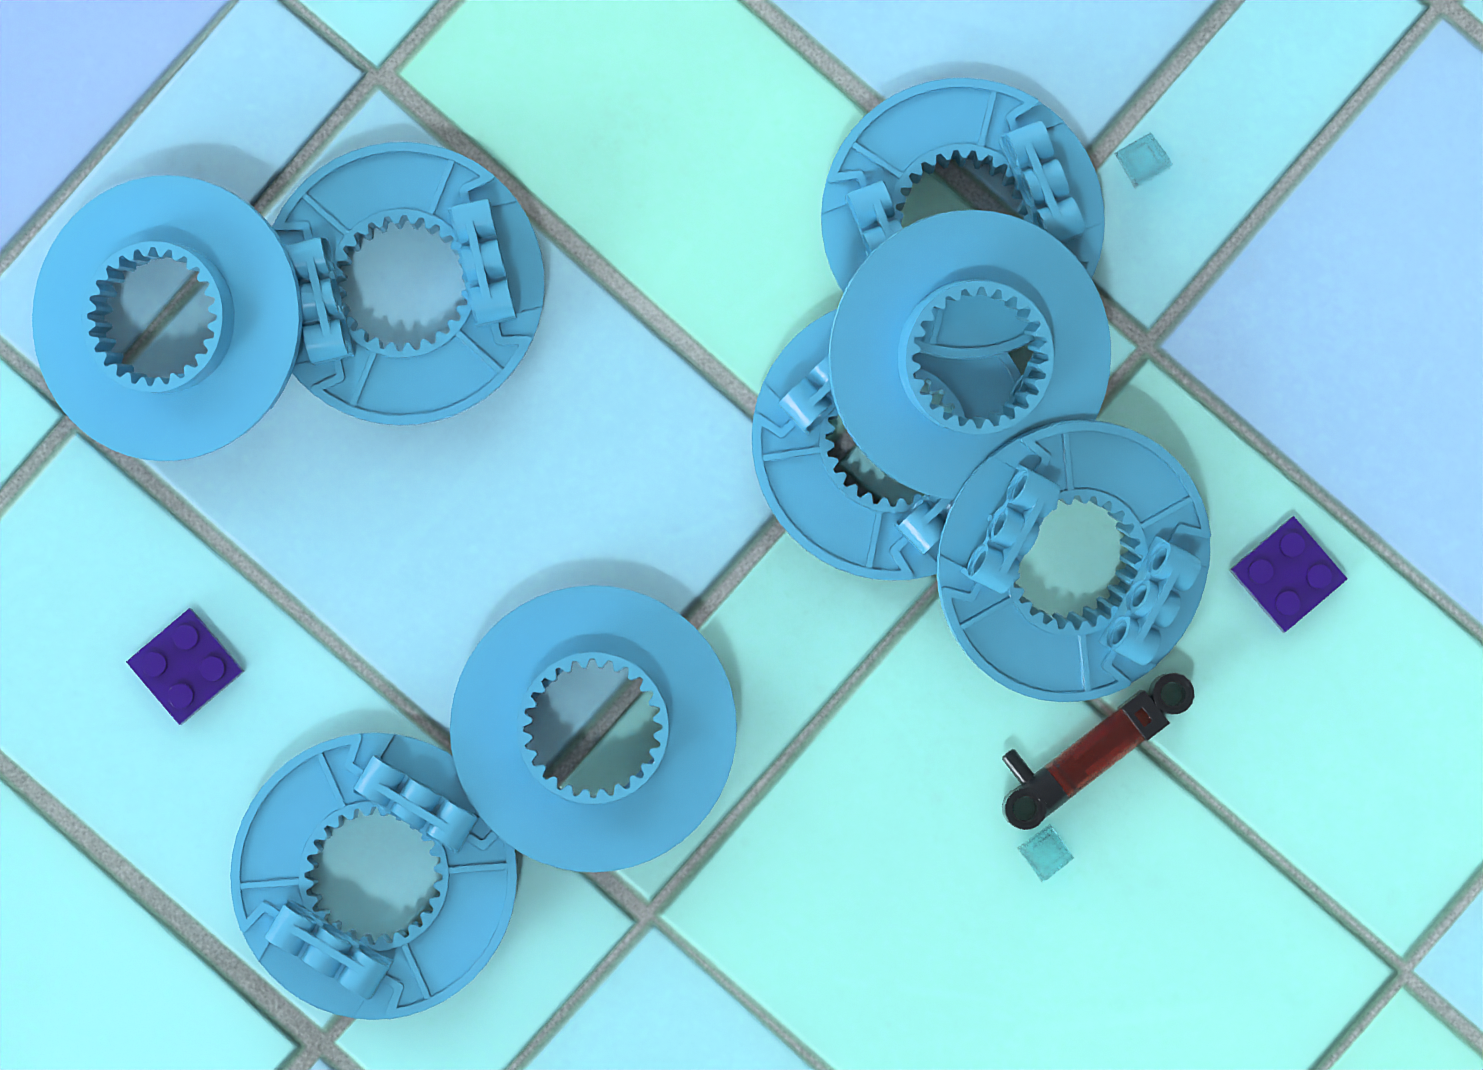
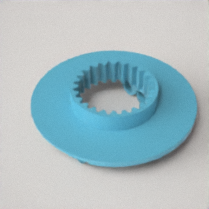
M946 78L912 86L894 94L866 114L841 144L832 162L822 197L821 228L824 249L830 269L843 293L859 267L870 254L889 237L903 229L901 224L903 213L900 211L903 210L906 201L905 196H909L913 183L918 184L921 181L923 171L929 175L932 174L937 162L944 169L948 168L951 159H955L959 167H963L968 159L973 161L975 169H980L984 164L989 165V175L991 176L1001 172L1004 175L1001 184L1003 186L1013 184L1015 188L1011 195L1012 198L1022 199L1017 209L1018 214L1025 215L1022 220L1038 226L1058 239L1075 255L1091 279L1095 273L1100 259L1105 228L1104 202L1095 168L1081 142L1065 122L1051 109L1039 102L1037 98L1003 83L975 78ZM976 294V296L972 297L961 295L958 301L946 300V308L943 310L932 308L934 320L932 322L922 321L921 326L926 332L925 336L915 337L914 342L921 347L920 352L941 358L979 359L1016 350L1033 342L1035 338L1033 335L1024 333V329L1029 322L1016 318L1018 310L1007 308L1005 301L994 300L990 296Z
M388 142L351 151L335 158L308 177L292 193L272 225L293 263L302 300L301 342L292 374L316 397L347 415L373 423L396 426L420 425L453 417L472 408L495 392L513 374L533 341L542 313L545 290L544 267L536 234L526 213L508 188L491 172L459 153L434 145L414 142ZM409 221L413 229L418 230L425 223V228L429 234L433 235L439 231V237L444 243L452 241L450 248L455 255H459L458 262L463 269L462 280L465 283L466 289L461 291V296L467 301V305L457 306L456 310L461 316L460 320H449L447 322L450 329L448 334L437 331L434 344H431L426 339H422L420 349L417 350L410 343H405L402 351H399L398 346L393 342H389L383 348V342L379 338L374 337L369 341V334L364 329L356 330L358 326L357 321L352 316L346 317L351 311L350 307L345 302H342V299L347 296V292L338 284L346 281L348 276L341 268L342 266L352 264L348 252H359L361 250L358 241L361 237L369 241L373 239L372 230L374 228L385 233L388 229V223L393 222L398 229H402L405 222Z
M172 175L149 176L125 182L101 193L83 206L60 231L45 257L37 279L32 311L35 352L42 375L56 402L68 418L84 433L107 448L127 456L153 461H180L200 457L232 443L253 428L273 408L291 377L298 356L303 321L300 288L293 263L284 244L268 221L253 206L223 187L199 179ZM173 258L177 262L186 263L188 270L199 271L197 276L199 282L209 283L204 293L205 296L215 298V302L208 307L209 312L217 315L215 321L208 323V328L214 333V337L204 339L203 343L208 352L195 355L197 366L186 365L184 366V374L172 373L170 378H149L144 373H134L132 365L121 364L124 358L123 354L111 351L116 344V340L106 336V333L113 328L111 323L105 321V315L113 312V308L107 303V299L117 296L118 293L114 289L113 284L115 282H125L124 270L134 272L136 266L148 264L150 260Z
M960 210L935 214L917 220L915 223L889 237L870 254L849 282L834 318L829 343L828 375L834 402L840 418L855 444L882 472L913 490L934 497L955 500L973 472L992 453L1007 442L1035 428L1052 423L1096 419L1106 394L1110 376L1111 337L1108 319L1101 297L1086 269L1067 247L1045 230L1012 215L994 211ZM977 294L990 296L994 300L1005 301L1007 308L1018 310L1016 314L1018 320L1029 322L1024 329V333L1033 335L1035 338L1028 345V350L1034 353L1027 363V367L1024 370L1025 373L1014 385L1009 400L1003 404V410L1000 413L989 412L988 419L979 416L969 419L944 412L942 406L931 403L933 399L931 394L920 391L925 384L924 380L914 378L913 375L921 368L919 363L912 361V355L921 351V347L914 342L915 337L925 336L926 332L921 326L922 321L932 322L934 320L932 308L943 310L946 308V300L958 301L961 295L972 297Z
M837 309L809 324L789 342L771 366L762 384L755 406L752 425V455L761 491L769 508L787 533L806 551L836 569L860 577L888 581L912 580L937 574V558L941 534L954 500L927 494L922 497L920 494H915L912 497L911 505H908L904 498H899L895 506H890L888 499L885 497L878 504H874L871 493L868 492L860 498L857 496L858 486L856 484L848 487L843 484L847 476L846 473H835L834 468L838 465L839 461L837 458L828 457V453L834 449V442L827 440L826 437L832 435L835 429L828 420L837 419L839 415L828 375L829 343ZM921 352L912 355V361L919 363L921 367L913 374L914 378L922 379L929 384L928 394L935 395L940 393L942 395L939 403L940 406H951V414L973 419L974 416L988 419L989 412L1000 413L1003 410V404L1009 400L1014 385L1022 376L1008 352L979 359L941 358Z
M1070 420L1041 426L1021 434L992 453L973 472L955 498L943 527L937 558L938 592L943 613L955 640L979 669L994 681L1024 696L1054 702H1079L1097 699L1129 687L1131 683L1155 668L1173 649L1188 628L1200 604L1210 566L1211 531L1203 500L1186 470L1168 451L1148 437L1127 427L1095 420ZM1075 498L1081 503L1087 504L1090 501L1108 511L1107 514L1118 521L1115 525L1116 529L1125 534L1119 541L1128 551L1120 555L1119 558L1126 564L1125 569L1116 570L1115 575L1120 580L1119 584H1109L1107 587L1110 597L1106 599L1099 596L1096 599L1097 608L1095 610L1085 606L1083 607L1082 616L1070 611L1067 618L1059 613H1053L1051 616L1045 611L1033 607L1031 601L1022 596L1025 592L1024 589L1015 582L1020 578V573H1018L1019 563H1021L1024 555L1035 544L1040 530L1039 526L1044 518L1052 510L1057 509L1058 500L1071 505Z
M588 585L555 590L520 605L504 616L487 632L468 658L460 675L451 708L450 740L455 769L469 802L480 818L498 837L520 853L540 863L576 872H607L634 867L668 852L681 843L702 823L719 799L733 764L736 747L737 722L732 690L725 670L707 640L689 621L664 603L632 590L612 586ZM590 660H595L598 668L601 669L605 667L608 661L612 662L613 670L617 673L624 668L629 669L628 679L631 681L641 678L643 680L640 686L642 693L652 691L654 694L648 702L649 705L660 708V712L653 717V720L662 725V730L655 732L653 738L661 743L659 748L650 749L649 753L653 758L647 764L643 763L641 770L635 776L629 777L630 782L625 787L621 784L615 785L614 795H609L603 788L599 789L596 798H592L589 789H583L578 796L574 795L573 786L570 784L563 789H559V778L556 776L546 779L544 775L547 767L545 765L535 766L534 760L539 755L538 752L528 750L527 745L534 740V736L525 732V727L534 722V719L527 715V710L537 708L538 703L535 700L538 696L544 694L546 688L552 681L556 682L558 676L563 671L568 674L571 673L574 662H578L583 669H586Z
M359 733L331 739L303 751L284 764L261 787L250 803L236 835L231 859V895L240 931H242L249 948L271 977L300 1000L332 1014L354 1019H394L425 1011L444 1002L471 982L487 965L500 945L512 916L517 890V858L515 849L505 843L486 825L469 802L461 786L451 754L430 743L412 737L389 733ZM377 807L380 816L391 814L396 817V820H402L409 824L411 829H416L422 833L421 839L423 841L433 840L435 845L429 853L431 856L440 857L441 862L434 866V871L442 874L443 878L436 881L433 885L440 892V895L429 899V904L434 910H425L420 914L423 924L416 921L408 926L409 935L402 929L395 932L393 941L387 934H382L375 943L371 934L367 933L360 940H357L356 930L351 929L345 933L341 931V921L328 922L331 911L329 909L319 910L317 905L323 898L321 894L312 893L311 889L318 884V879L310 876V871L319 866V863L312 858V855L319 854L324 849L319 843V839L327 840L332 836L329 826L340 828L344 825L343 816L348 820L358 818L359 809L364 816H369L374 813Z

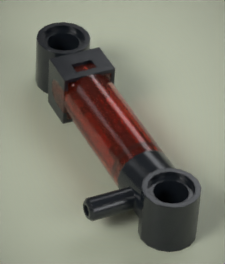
M1178 673L1162 674L1156 677L1150 685L1148 694L1145 690H1139L1121 704L1115 712L1035 774L1015 749L1008 751L1002 756V760L1021 785L1011 790L1004 797L1002 813L1006 821L1022 830L1033 829L1039 826L1046 817L1141 743L1148 741L1169 725L1170 722L1164 716L1165 714H1180L1186 711L1192 705L1195 697L1191 681ZM1168 682L1176 683L1181 689V699L1173 706L1167 705L1161 698V690ZM1027 796L1033 800L1035 811L1029 819L1019 820L1013 813V805L1017 799Z

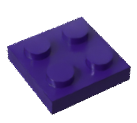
M1294 516L1289 518L1229 570L1282 633L1287 632L1348 579Z
M191 608L186 610L126 661L179 725L185 723L245 672Z

